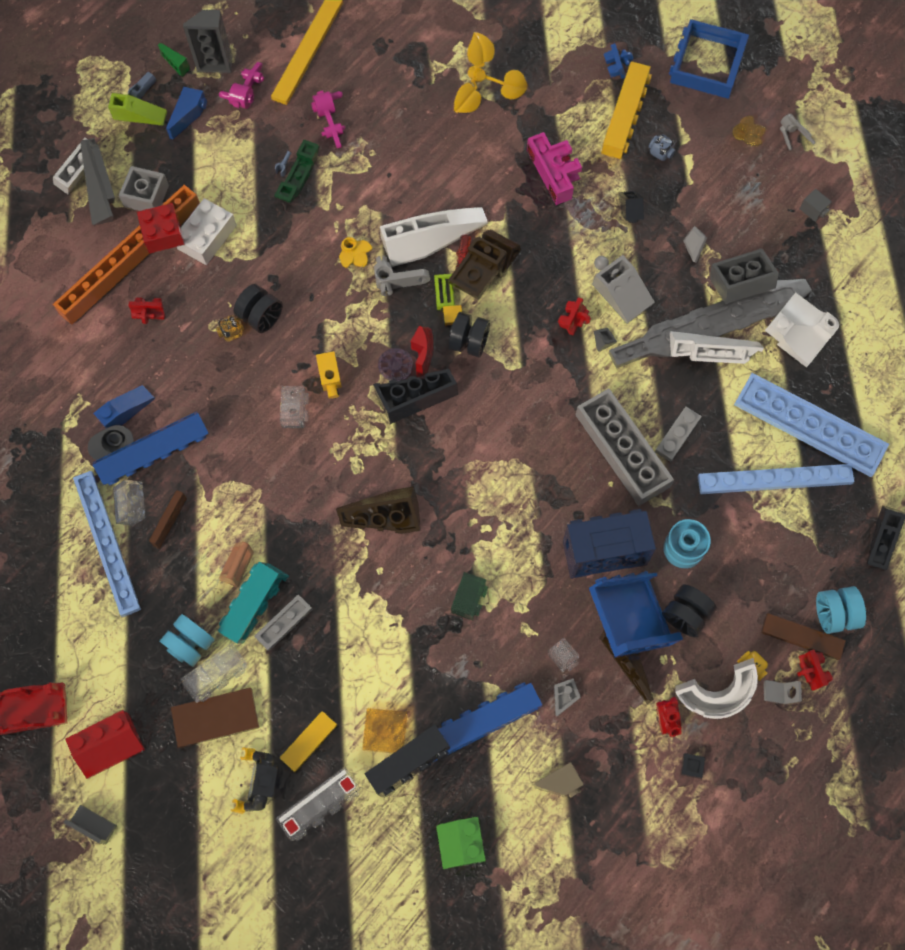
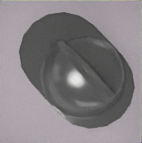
M109 426L91 437L87 448L89 455L93 459L98 460L132 443L133 435L124 426Z

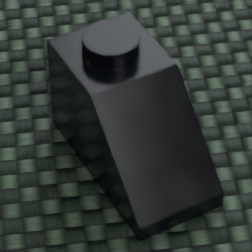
M636 190L618 192L622 217L628 223H637L639 220L644 219L643 197Z

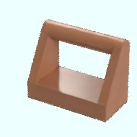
M235 543L218 578L220 581L238 588L254 554L248 543Z

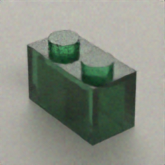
M464 572L451 606V613L472 621L475 615L479 616L482 605L479 604L482 597H486L489 588L486 586L487 579Z

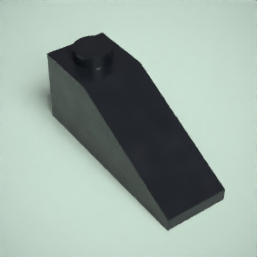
M882 505L867 560L868 565L887 570L905 520V513L903 511Z

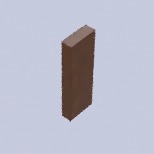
M175 491L149 539V542L158 549L161 548L187 500L183 492Z

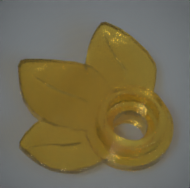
M746 116L733 128L732 134L734 138L743 140L748 145L759 146L762 144L760 137L765 133L766 127L754 124L753 116Z

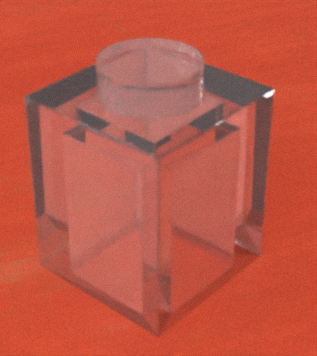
M565 638L551 647L547 653L562 672L567 669L571 671L578 665L577 661L580 656Z

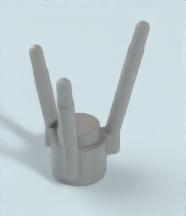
M792 114L783 117L780 130L783 133L788 150H791L792 147L787 131L792 133L798 129L812 144H815V141L811 138L812 134Z

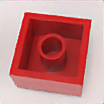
M173 203L137 212L144 244L149 254L185 245L178 215Z

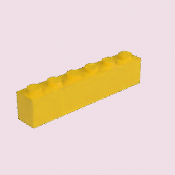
M631 61L603 142L601 154L621 159L623 153H627L629 147L627 140L632 138L634 131L632 125L636 126L639 116L636 113L641 111L643 104L641 98H645L647 92L645 86L650 84L652 74H649L651 66Z

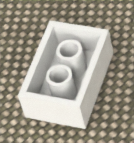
M204 198L181 227L185 245L178 246L177 249L207 265L237 226L234 215Z

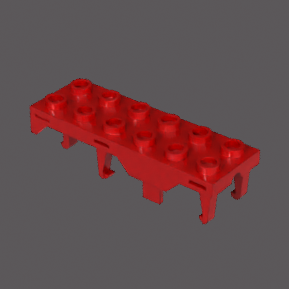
M63 682L31 685L0 692V735L68 724L66 688Z

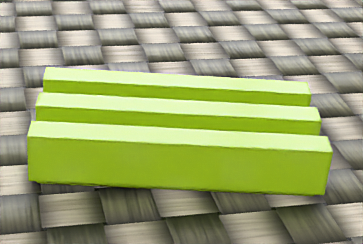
M452 274L434 275L437 310H441L443 306H455L454 288L451 284H449L451 302L447 303L445 279H449ZM438 279H442L444 303H440Z

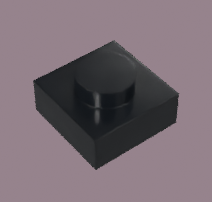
M684 753L680 775L702 779L705 757Z

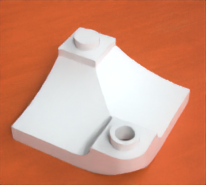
M795 292L765 331L779 341L777 344L779 347L807 367L837 331L839 322L829 312H821Z

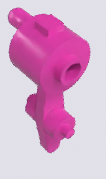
M257 62L251 70L245 68L241 72L243 79H246L244 84L233 83L229 93L220 91L219 96L229 100V103L234 107L248 109L254 100L251 86L254 82L261 83V81H264L263 74L260 72L262 63Z
M322 90L317 92V95L312 96L313 102H311L313 112H317L318 117H326L328 127L323 128L322 136H326V138L333 137L338 149L341 148L338 135L343 134L345 126H341L340 123L334 125L330 114L335 113L333 100L342 98L343 93L338 91L330 94L329 91L323 93Z

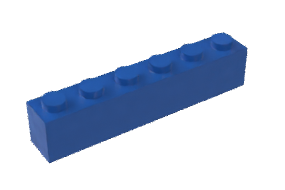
M196 411L93 461L92 465L103 485L107 483L112 485L118 482L119 477L125 474L127 477L137 472L136 469L142 466L147 468L154 464V460L160 457L165 459L172 455V451L176 449L181 451L189 447L188 443L194 440L196 442L204 440L209 433L199 413Z
M525 682L514 687L515 691L509 694L507 691L496 696L497 700L491 703L489 700L478 705L479 709L473 712L467 710L460 714L461 718L455 721L449 719L443 722L439 730L451 747L448 750L449 754L540 709L542 703L532 683L527 685Z

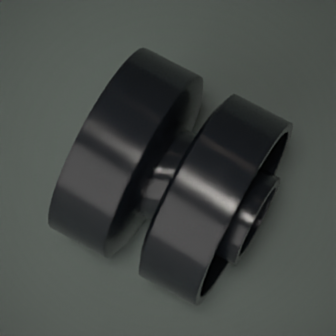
M251 284L237 298L233 312L236 317L248 323L257 332L265 333L279 319L283 303L272 294H268L258 284Z
M459 312L450 330L449 349L462 352L466 344H468V355L480 358L488 339L491 321L478 317L472 326V315Z
M682 584L674 595L675 601L668 603L662 615L669 624L680 632L697 638L706 626L704 621L711 619L717 610V606L700 590Z

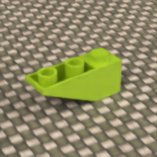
M112 93L108 105L113 120L164 126L167 114L166 109L131 95Z

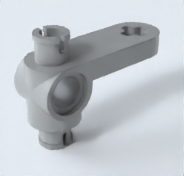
M380 256L376 257L377 264L374 265L376 286L381 290L382 296H386V291L388 296L391 295L394 288L421 285L430 281V274L426 269L393 273L392 265L387 262L386 256H382V261Z

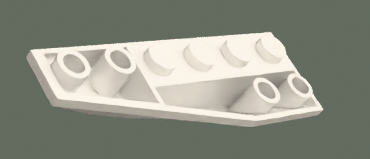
M482 207L463 208L424 214L380 226V233L389 262L394 267L426 258L487 225L488 221Z

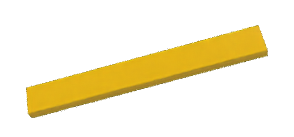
M324 0L271 95L272 100L285 105L289 103L342 7L343 0Z

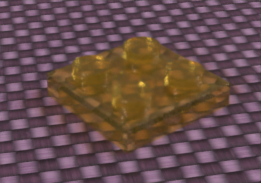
M367 708L362 750L394 753L405 745L408 712Z

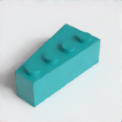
M258 562V564L251 568L249 579L241 585L240 594L237 598L233 599L229 606L230 611L219 622L218 632L237 644L245 642L258 623L256 617L258 615L261 616L269 607L267 601L277 595L280 590L278 588L282 580L286 582L289 575L271 564Z

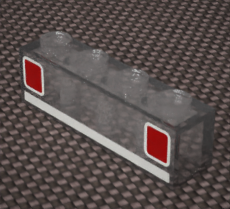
M344 767L278 816L276 820L289 840L293 841L296 839V841H299L308 834L306 831L312 826L316 828L325 821L324 817L329 813L333 815L342 808L341 804L346 800L349 802L354 800L359 795L358 791L361 788L347 768Z

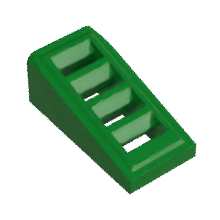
M159 43L158 47L162 57L181 77H184L190 70L187 58L166 45Z

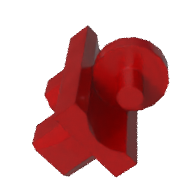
M136 297L134 301H129L128 306L131 310L132 319H141L143 324H148L149 319H165L161 298H154L152 302H146L145 299Z
M578 297L576 302L568 301L565 310L567 313H570L569 316L562 315L558 320L560 327L567 329L570 335L575 334L578 326L582 327L583 324L591 322V317L588 315L589 310L584 306L583 298Z
M811 650L798 656L802 671L798 672L797 675L798 677H805L812 691L829 685L828 683L833 680V677L828 670L824 672L822 670L821 664L825 663L822 652Z
M672 697L669 701L657 702L656 711L662 735L668 733L670 737L682 734L676 697Z

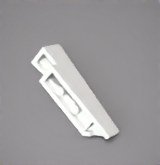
M670 332L671 356L690 355L692 361L745 364L750 360L749 357L757 351L762 352L764 349L756 341Z

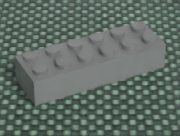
M609 388L577 406L576 417L638 506L671 487L674 481L673 477Z

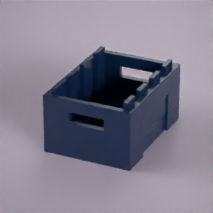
M638 509L629 511V514L622 515L620 512L610 514L608 518L597 516L585 522L582 519L570 521V524H567L563 538L570 579L647 566L656 550L647 511Z

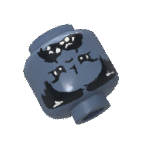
M663 134L655 136L649 144L650 154L661 161L667 158L671 159L676 151L674 149L675 142Z

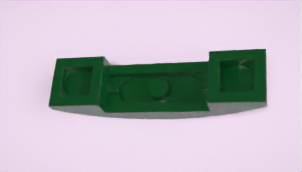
M307 140L302 141L296 153L297 159L285 182H281L274 195L275 198L291 203L298 196L312 171L320 148L319 144Z

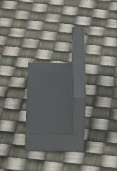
M83 805L78 807L71 820L65 819L63 822L95 842L104 845L107 844L117 827L116 824Z

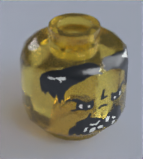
M234 315L220 319L218 321L219 327L216 328L219 338L223 337L227 342L241 337L242 331H245L240 319Z

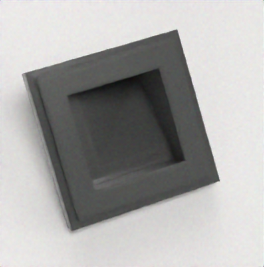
M608 327L594 331L598 352L617 343Z

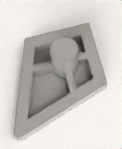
M695 226L684 238L683 242L692 261L697 263L707 237Z
M574 679L554 685L555 716H559L581 698Z

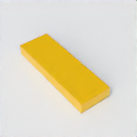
M321 711L281 755L280 759L296 772L338 725Z

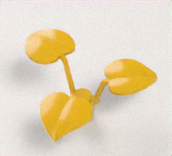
M477 32L473 33L467 50L469 62L475 65L471 66L468 70V77L473 85L465 83L459 88L454 101V112L470 113L479 107L481 94L476 91V82H482L484 79L502 84L501 94L507 99H517L527 90L526 79L518 70L507 72L504 76V81L486 75L481 67L485 66V62L493 59L495 49L489 38Z

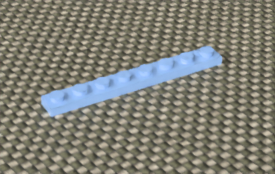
M850 464L703 473L698 475L700 494L851 485L854 483L852 466Z
M88 471L73 477L120 616L125 617L141 610L95 476L92 471Z

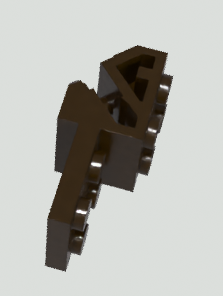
M491 229L483 232L482 237H476L468 247L467 255L449 278V284L479 300L496 276L502 278L520 253V245Z

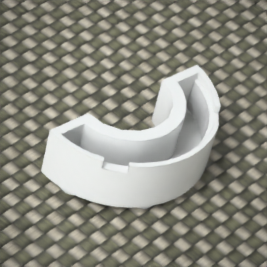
M752 658L734 665V680L723 691H707L700 687L696 680L693 679L675 686V692L684 706L692 712L703 715V717L720 719L735 715L749 704L756 690L758 679L754 659Z

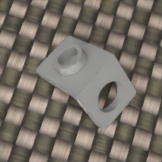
M765 680L764 700L780 704L801 702V682L780 683ZM792 687L796 689L794 698L790 697V689Z

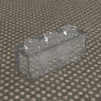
M231 643L181 678V682L196 703L199 701L204 702L217 688L219 690L224 688L231 678L241 676L246 671L247 663L233 643Z

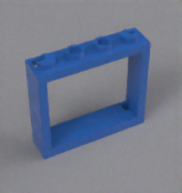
M690 19L688 27L683 29L682 36H684V39L680 38L677 49H680V51H676L673 62L676 63L671 65L668 74L671 75L670 83L729 99L749 35ZM691 36L737 48L727 83L679 71Z

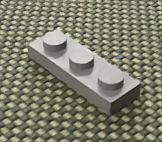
M685 407L656 448L655 453L671 462L702 416Z
M297 595L254 637L270 651L313 609Z

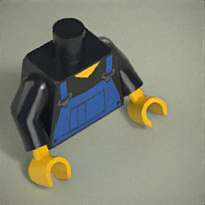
M242 748L246 753L240 759L254 760L248 800L244 802L233 799L232 802L236 803V807L231 809L232 812L243 814L245 811H261L266 807V804H269L273 798L278 767L274 764V757L271 754L256 751L254 748Z

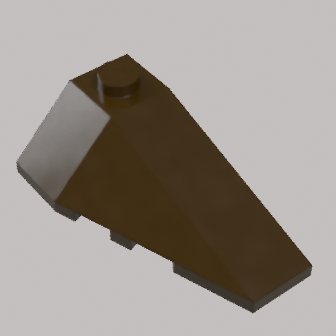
M414 486L395 489L336 508L340 524L343 527L358 529L374 528L382 532L390 530L398 534L421 530L419 503Z
M603 630L599 639L647 705L650 704L654 699L639 654L634 653L614 657L605 630Z

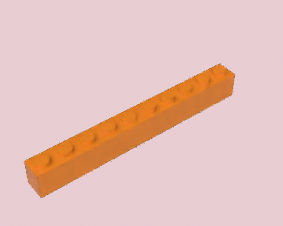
M183 185L162 205L173 203L181 225L190 217L200 202L197 194L186 185ZM140 225L53 303L59 315L71 325L149 255L144 244Z

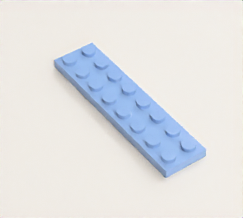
M754 373L750 375L734 404L738 408L845 464H850L852 468L870 477L874 475L889 446V443Z

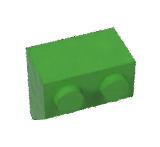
M478 817L436 825L443 869L485 862Z

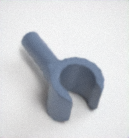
M287 151L283 161L275 165L276 174L281 170V176L286 175L285 166L291 152Z

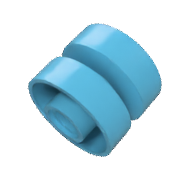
M686 519L677 522L671 528L664 541L663 550L665 557L672 565L679 568L696 566L710 547V534L707 528L698 521Z
M855 586L840 588L837 592L835 590L818 592L816 597L817 614L820 624L827 634L842 632L844 628L854 630L865 626V604L860 591Z
M181 614L173 624L180 632L179 636L171 631H167L159 642L168 648L166 651L183 663L185 661L194 667L201 658L200 653L194 649L197 645L207 650L215 639L189 618Z

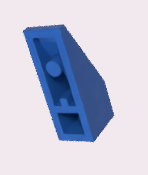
M183 87L166 127L170 139L177 137L201 116L203 109L207 106V99H205L203 91Z
M142 385L108 401L93 414L105 428L113 425L122 426L155 398Z

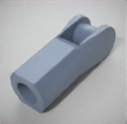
M147 72L128 90V95L142 99L147 90L156 82L154 75Z

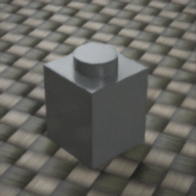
M815 189L803 200L800 210L816 222L820 217L824 218L830 212L828 208L832 201Z

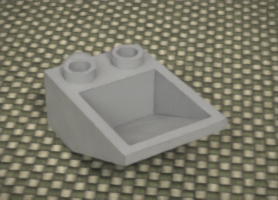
M624 255L609 264L605 256H598L595 259L594 265L601 271L595 275L592 285L627 324L655 303L636 269Z

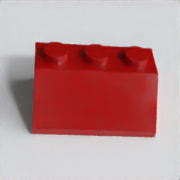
M124 710L65 738L72 758L86 779L145 750L130 714Z

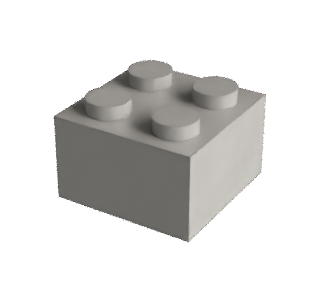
M131 166L119 197L126 208L142 211L158 207L163 202L169 184L163 173Z

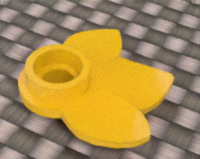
M347 237L341 243L340 262L345 268H348L352 263L358 267H365L368 263L366 253L373 248L365 240L357 241L352 237Z

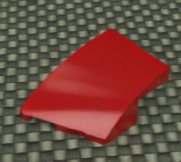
M419 326L411 339V349L418 352V359L415 362L417 377L425 376L428 372L433 355L432 329Z

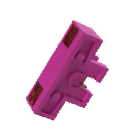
M544 132L528 138L527 152L555 204L558 205L571 200L574 190L572 182L580 180L578 173L582 171V166L577 158L571 161L570 154H572V148L568 140L551 146Z

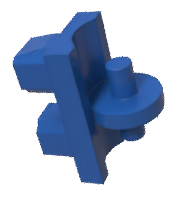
M614 43L611 45L612 50L604 53L607 64L616 62L608 66L610 76L620 75L621 79L626 77L623 64L626 67L630 66L633 54L622 50L620 55Z

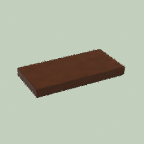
M251 687L171 707L178 748L260 728Z

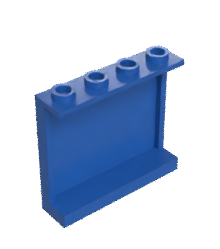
M648 571L637 575L631 573L624 577L616 575L610 579L602 577L595 581L596 584L589 587L614 657L669 647L683 640L681 632L670 633L665 618L662 615L661 608L650 583V579L656 577L657 573L648 574Z

